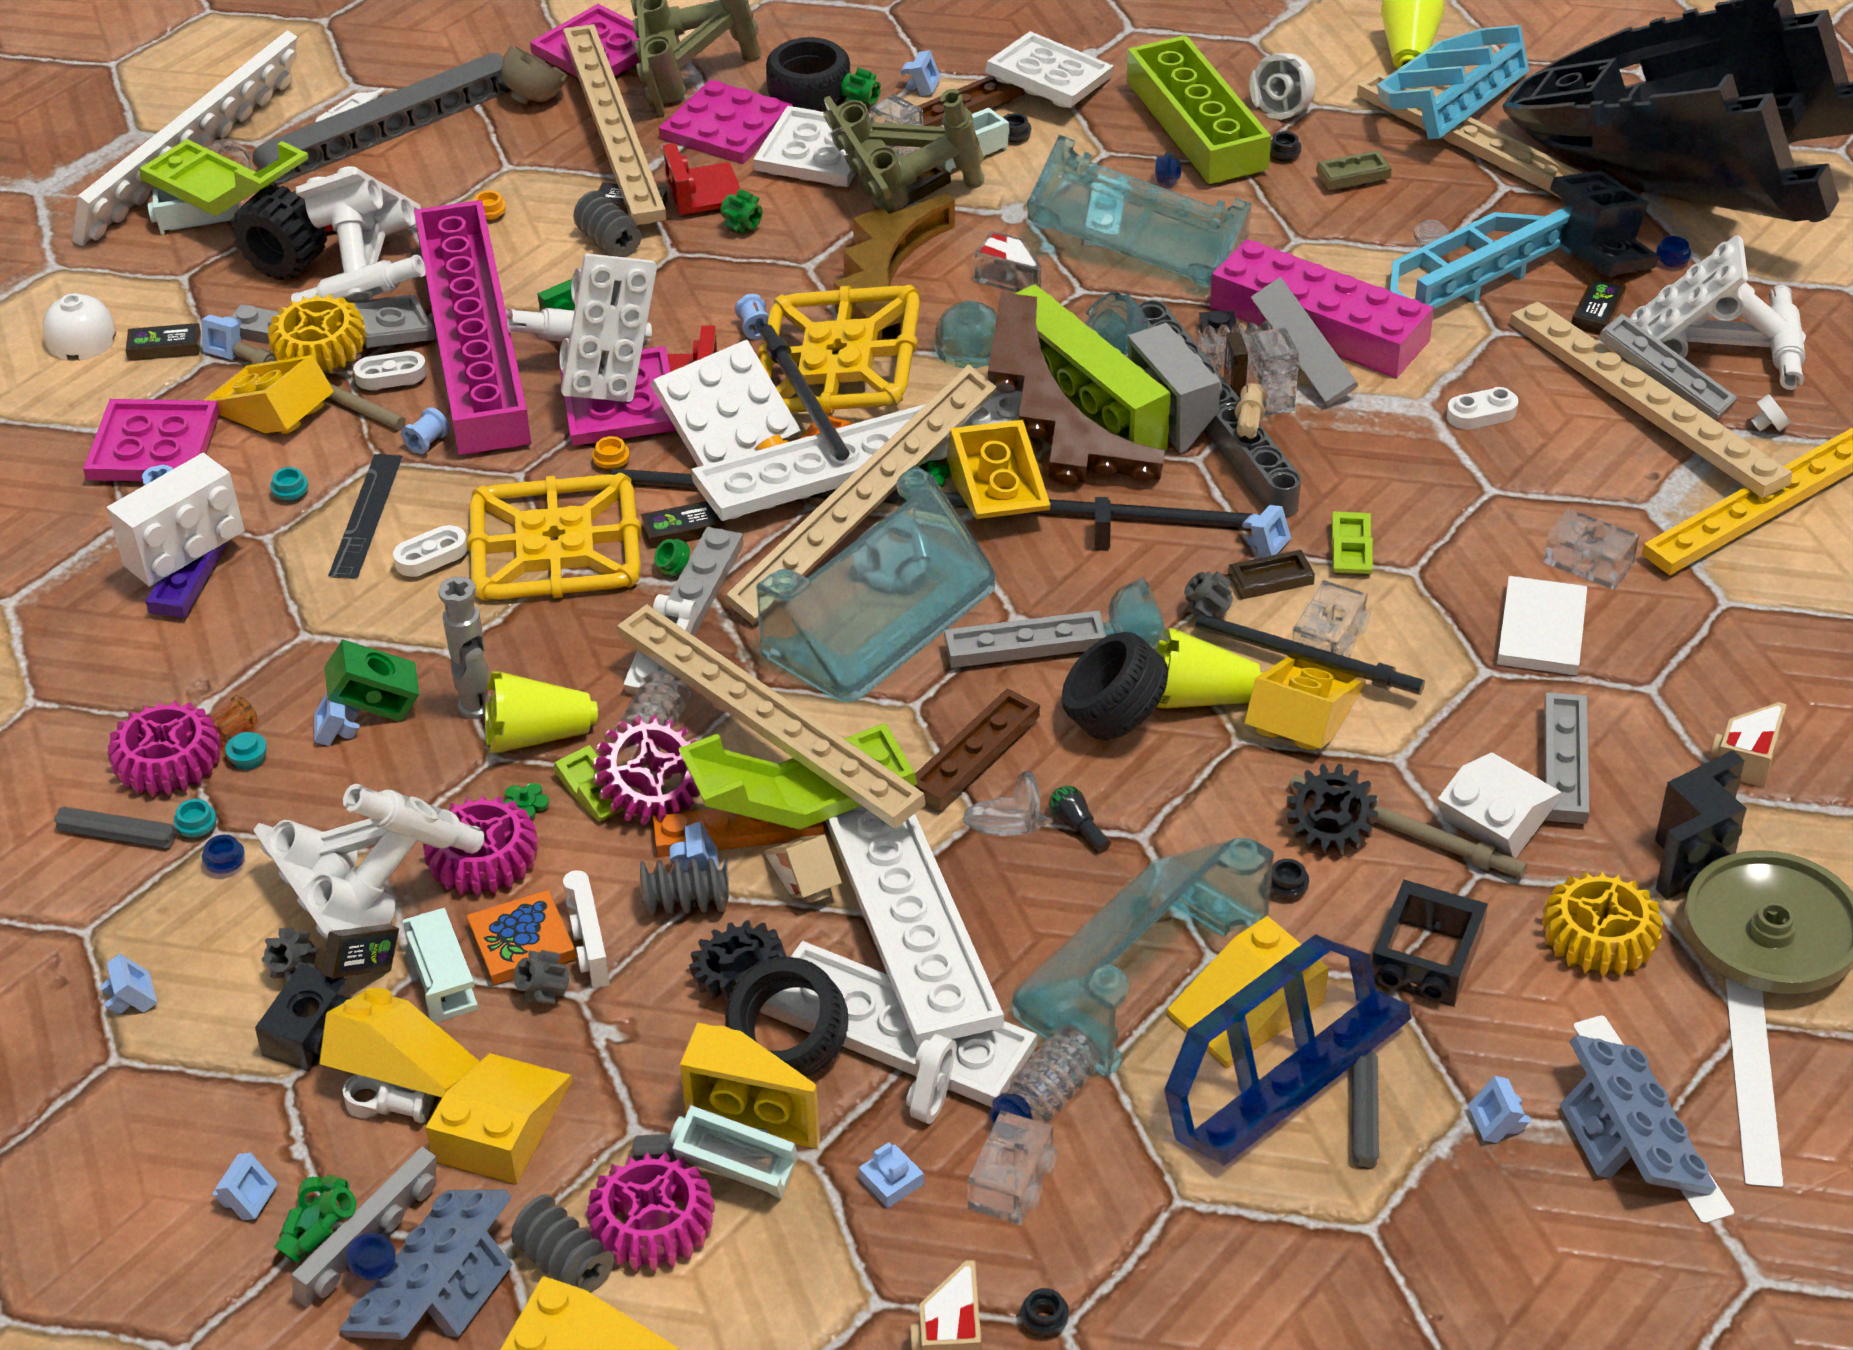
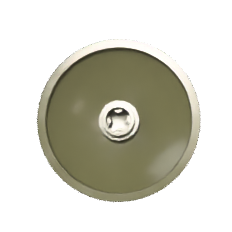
M1766 850L1734 853L1712 862L1696 876L1691 884L1684 910L1686 932L1699 955L1710 966L1727 978L1761 991L1799 994L1826 988L1844 978L1853 969V892L1839 877L1821 865L1783 852Z

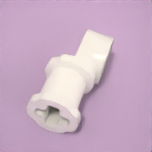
M357 1074L348 1078L343 1087L347 1111L352 1116L363 1119L374 1117L379 1113L388 1115L390 1112H396L412 1116L415 1122L423 1123L430 1116L435 1095ZM361 1089H372L377 1093L373 1099L367 1102H358L352 1098Z

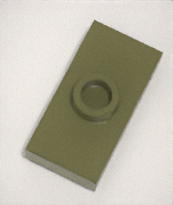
M1379 150L1317 162L1316 173L1328 190L1359 186L1364 183L1389 179L1392 172L1391 166Z

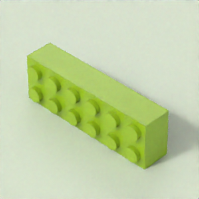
M1187 35L1128 48L1127 83L1208 184L1221 183L1228 179L1244 175L1248 176L1269 169L1271 135Z
M1036 284L1014 293L1037 297L1036 325L1040 348L1051 375L1065 396L1086 417L1107 431L1136 444L1167 451L1171 403L1170 392L1167 388L1159 384L1140 366L1134 364L1119 349L1114 348L1099 336L1095 330L1089 328L1074 313L1068 311Z

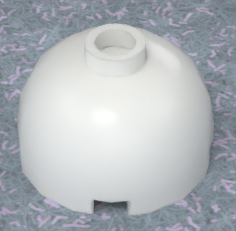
M1277 53L1264 57L1259 61L1261 63L1258 64L1256 70H1253L1250 75L1249 91L1255 106L1269 113L1264 115L1272 119L1282 120L1300 114L1310 105L1315 95L1316 79L1313 70L1306 60L1296 54Z
M75 293L67 294L51 304L45 312L43 318V337L46 348L51 355L59 359L68 360L67 355H78L79 360L90 359L101 355L111 348L114 343L112 337L114 334L116 335V327L113 317L108 308L93 296Z

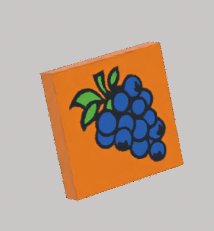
M549 890L466 915L469 929L492 985L514 979L517 964L521 959L528 958L530 950L541 952V950L557 952L560 954L558 964L576 959L575 948Z

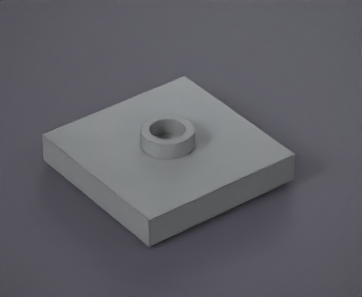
M415 295L349 302L354 303L355 308L360 311V315L363 317L366 331V342H364L366 348L435 340V328Z

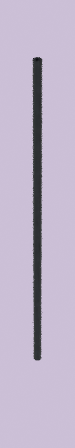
M611 469L610 475L623 473L631 478L632 485L698 489L692 482V474ZM896 488L883 501V503L969 509L960 493ZM836 489L811 495L810 497L828 498ZM1049 499L1050 510L1029 512L1095 518V502ZM1110 504L1111 519L1243 528L1242 523L1252 515V513Z

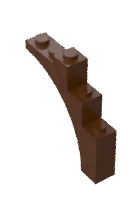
M1001 292L988 368V380L996 386V390L999 392H1022L1018 420H1023L1029 437H1053L1048 477L1055 478L1057 481L1066 484H1072L1077 481L1085 482L1086 470L1091 469L1101 475L1120 473L1131 475L1133 478L1143 481L1153 478L1161 479L1165 450L1136 444L1107 431L1086 417L1065 396L1051 375L1040 348L1036 325L1037 297Z

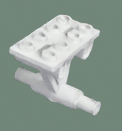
M352 166L343 167L336 174L327 177L310 178L306 184L295 187L296 195L305 199L306 210L312 224L316 228L332 224L333 229L337 231L344 273L322 279L315 288L293 293L291 301L299 302L302 300V296L307 299L314 298L316 293L320 297H326L328 294H332L334 299L344 297L346 302L368 300L375 295L394 291L401 282L425 276V264L418 254L393 263L387 260L377 262L385 236L415 226L414 210L421 209L420 204Z
M1735 235L1729 241L1719 244L1710 256L1701 263L1692 265L1683 277L1674 284L1665 286L1656 298L1647 305L1637 308L1630 317V320L1683 358L1688 353V342L1771 347L1773 364L1780 371L1781 386L1787 390H1794L1798 388L1797 379L1799 385L1802 386L1804 383L1801 366L1806 359L1804 349L1806 335L1801 328L1799 310L1792 304V290L1785 285L1775 286V293L1771 289L1768 294L1771 307L1754 294V288L1746 282L1748 275L1744 243L1739 235ZM1713 316V317H1715V318L1718 319V320H1708V319ZM1741 316L1747 322H1733L1731 320Z
M587 253L583 256L582 268H576L572 278L571 295L575 303L574 310L545 308L539 313L510 309L508 316L512 317V319L507 318L508 332L538 334L543 340L562 342L559 363L563 373L561 392L564 396L631 402L634 397L643 345L648 346L651 341L650 338H646V336L652 335V327L650 323H647L657 264L652 260Z
M353 784L347 788L343 797V805L347 808V811L370 817L369 819L325 832L290 820L280 821L274 828L258 823L253 829L262 843V851L275 861L280 869V877L292 886L299 896L297 899L299 905L312 915L317 923V931L326 939H328L329 931L390 924L395 912V902L390 894L384 892L385 887L383 885L417 841L441 849L453 846L471 854L480 850L484 842V833L480 831L481 828L460 822L451 811L429 805L417 797H407L387 789L376 792L360 784ZM375 845L360 866H355L357 850Z

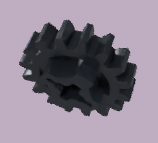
M1321 764L1320 775L1314 776L1309 770L1305 771L1304 779L1306 783L1302 784L1294 781L1292 788L1296 796H1287V807L1292 810L1287 813L1288 824H1297L1293 828L1295 839L1306 836L1305 848L1310 850L1317 843L1321 845L1322 855L1325 856L1329 852L1330 847H1336L1339 855H1344L1345 845L1348 843L1356 850L1359 849V835L1370 838L1372 836V827L1368 823L1372 824L1378 821V812L1373 810V808L1378 806L1377 795H1368L1371 791L1370 781H1364L1359 784V771L1356 769L1348 776L1344 775L1342 764H1338L1335 772L1332 773L1328 772L1325 764ZM1309 796H1311L1314 806L1308 809V814L1305 815L1304 805ZM1360 804L1361 813L1354 824L1350 813L1355 811L1356 806ZM1329 805L1333 810L1340 807V812L1337 814L1332 810L1325 812V807Z
M746 920L741 927H735L731 922L728 923L727 931L721 933L719 930H712L713 938L710 941L700 939L698 944L701 950L691 952L690 955L693 963L689 964V968L700 993L707 991L711 1000L723 994L725 1002H727L730 993L734 991V985L737 984L739 979L743 978L742 975L746 974L749 969L752 970L755 965L760 964L762 961L767 962L768 959L786 957V953L775 929L768 931L765 923L762 922L755 928H752L750 920Z

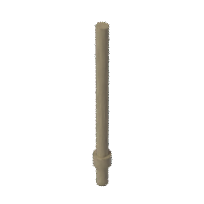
M240 341L233 347L235 355L252 362V364L276 361L274 354L264 348L255 349ZM329 383L334 392L327 398L395 430L400 431L404 427V417Z
M1294 774L1291 778L1289 789L1293 790L1292 784L1294 781L1305 784L1304 777ZM1358 804L1352 814L1360 816L1361 808L1360 804ZM1377 806L1373 808V810L1378 812L1377 823L1468 858L1471 860L1472 865L1489 871L1490 868H1493L1519 879H1522L1525 875L1528 864L1497 852L1498 848L1483 841L1476 844L1383 807Z

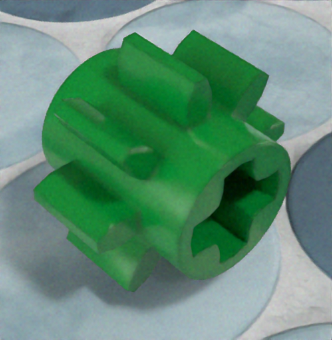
M859 67L856 70V74L848 73L841 85V94L847 97L845 102L858 100L865 105H874L881 93V84L875 81L877 75L872 74V71Z
M738 189L737 195L729 194L726 196L720 210L721 216L726 219L724 226L742 234H745L747 228H756L763 215L762 207L757 204L760 198L741 189Z

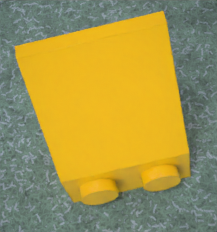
M307 355L289 358L288 360L283 359L247 365L204 400L217 401L219 416L262 433L280 431L282 434H287L301 425L300 419L305 415L320 410L324 406L323 400L334 391L314 356Z
M1023 420L950 428L946 458L954 485L976 519L1050 510L1051 505Z
M1288 656L1255 678L1244 724L1256 727V732L1263 736L1276 738L1280 735L1294 740V745L1306 750L1321 749L1333 740L1365 686L1366 679Z
M1266 916L1235 936L1167 1008V1015L1228 1068L1323 1004L1326 997L1329 967L1270 917Z
M368 988L363 993L346 1000L343 1004L326 1012L320 1065L443 1098L446 1091L480 1062L408 1000L393 997L392 992L387 989Z
M697 1022L680 1063L685 1113L687 1114L690 1105L754 1129L765 1128L769 1134L795 1143V1145L818 1149L820 1131L816 1084L742 1031L733 1030L721 1025L713 1026Z
M489 1053L445 1092L426 1126L430 1152L436 1156V1163L517 1185L573 1081L572 1075Z
M542 1276L500 1350H679V1348L587 1290Z

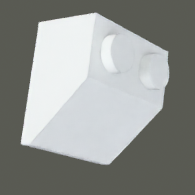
M1491 752L1463 765L1438 797L1444 819L1480 841L1496 846L1498 852L1516 859L1563 795L1561 791Z

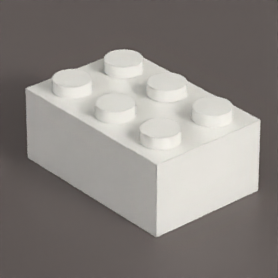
M204 452L106 507L123 566L149 587L245 531L230 472Z

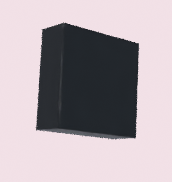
M1095 497V551H1108L1111 533L1110 500L1108 497Z

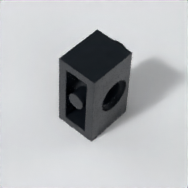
M300 964L255 1027L262 1056L309 1071L318 1057L321 1056L326 1012L343 1004L346 1000L352 999L347 978L332 979L321 974L319 969Z

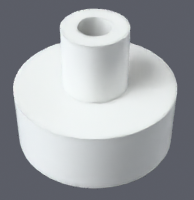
M1770 394L1756 402L1763 412L1751 421L1760 432L1770 424H1773L1778 431H1781L1791 423Z

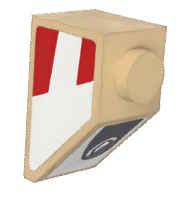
M1778 702L1730 718L1725 734L1716 733L1710 757L1718 758L1734 750L1745 760L1740 781L1764 788L1787 704Z
M825 834L802 836L764 850L766 859L791 898L805 897L807 903L815 902L832 895L830 887L842 883Z
M975 1260L963 1262L919 1304L920 1324H911L912 1350H981Z

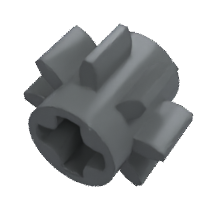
M1209 571L1206 574L1204 572L1197 573L1190 579L1184 590L1185 599L1189 602L1186 609L1196 617L1200 613L1215 618L1221 617L1229 609L1233 601L1232 591L1228 588L1231 582L1218 571L1213 575Z
M293 927L280 928L279 938L265 939L267 946L264 951V957L261 960L272 970L271 978L285 977L288 982L300 964L315 968L313 964L319 948H315L314 944L309 940L310 932H295Z
M530 950L528 958H523L519 961L514 972V983L517 989L526 991L524 1002L540 1005L542 1003L554 1004L555 997L564 994L569 984V971L567 966L558 964L559 953L541 950V952Z

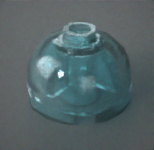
M1117 291L1110 292L1099 298L1089 307L1086 314L1090 317L1085 324L1128 358V335L1148 329L1147 318L1143 309L1129 294L1124 292L1125 295H1121Z
M970 300L956 303L945 309L935 327V352L938 357L946 362V357L954 360L955 367L965 368L968 364L973 368L989 365L997 319L995 310L986 304Z
M1145 577L1136 579L1119 588L1111 597L1108 606L1110 621L1103 623L1107 635L1132 632L1142 637L1156 651L1159 640L1167 641L1168 637L1163 633L1165 628L1164 618Z

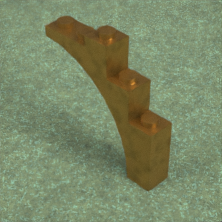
M946 193L888 214L883 208H879L854 217V246L843 249L844 278L833 282L834 290H840L841 286L849 285L852 289L891 286L892 278L901 263L915 249L933 237L955 228V200ZM893 300L853 303L851 319L870 318ZM835 304V305H834V306H835V311H836L837 313H838L839 305H840V304ZM904 313L880 330L877 340L897 339L901 335Z

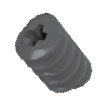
M598 190L590 191L578 200L573 213L575 225L609 256L628 257L638 248L642 234L637 229V224L619 206L613 204L612 200Z
M727 857L725 858L722 870L717 869L713 858H708L704 871L700 870L696 859H691L688 871H683L679 860H674L670 872H666L662 861L658 860L653 873H649L645 862L641 861L640 887L642 904H645L650 916L656 915L660 903L663 904L667 915H672L677 902L680 903L683 912L689 914L694 901H697L702 913H707L711 900H714L719 912H724L729 899Z
M542 1194L534 1198L517 1216L511 1234L513 1244L519 1250L524 1251L525 1256L533 1263H536L537 1267L545 1274H548L549 1278L587 1290L588 1292L597 1289L607 1279L614 1264L613 1253L609 1250L604 1252L603 1244L598 1239H592L591 1233L586 1228H579V1222L573 1216L567 1217V1211L561 1205H556L555 1199L549 1194Z

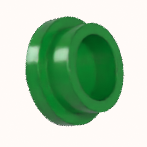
M667 539L656 549L654 562L662 574L668 577L676 576L687 565L690 558V548L687 543L680 539Z

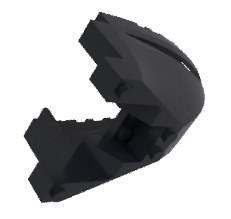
M1729 0L1716 3L1714 6L1715 10L1699 13L1698 9L1695 8L1684 11L1682 17L1666 20L1665 17L1651 20L1649 25L1634 29L1632 27L1625 28L1555 60L1523 80L1502 105L1504 112L1533 139L1559 156L1590 172L1602 170L1619 183L1643 192L1794 222L1806 220L1820 222L1829 218L1839 202V196L1829 163L1795 167L1788 144L1802 140L1853 134V81L1849 82L1829 9L1796 14L1792 0ZM1640 63L1645 81L1625 86L1620 69Z

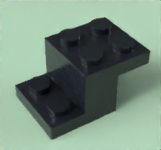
M1602 170L1553 178L1550 190L1560 196L1563 203L1573 207L1560 243L1570 249L1575 257L1586 260L1596 267V271L1599 274L1607 277H1614L1618 274L1629 272L1637 273L1641 270L1656 267L1660 255L1636 240L1649 204L1648 201Z
M1734 750L1667 782L1655 842L1664 849L1655 889L1666 900L1682 892L1688 893L1694 879L1706 866L1722 857L1736 853L1739 838L1743 831L1742 826L1747 808L1736 799L1745 760Z

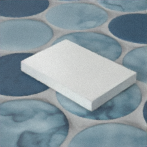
M1509 576L1497 665L1578 675L1587 586Z

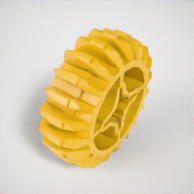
M316 293L314 298L307 299L302 296V300L299 302L289 301L288 308H278V315L271 317V325L268 327L269 346L276 360H288L289 358L313 355L321 370H328L331 374L335 367L345 368L346 361H356V354L363 352V344L366 342L365 324L360 311L355 308L354 303H347L344 297L334 299L332 294L320 297Z
M1601 870L1597 877H1592L1584 871L1579 879L1568 876L1564 884H1556L1552 895H1549L1548 900L1545 902L1542 926L1545 932L1546 945L1553 946L1555 957H1566L1568 967L1576 964L1581 965L1584 974L1590 969L1598 970L1603 978L1608 971H1613L1621 977L1626 968L1637 972L1641 963H1649L1653 953L1656 952V948L1660 945L1663 921L1662 915L1659 914L1658 902L1651 900L1649 890H1638L1636 880L1628 883L1623 882L1620 873L1615 878H1609Z

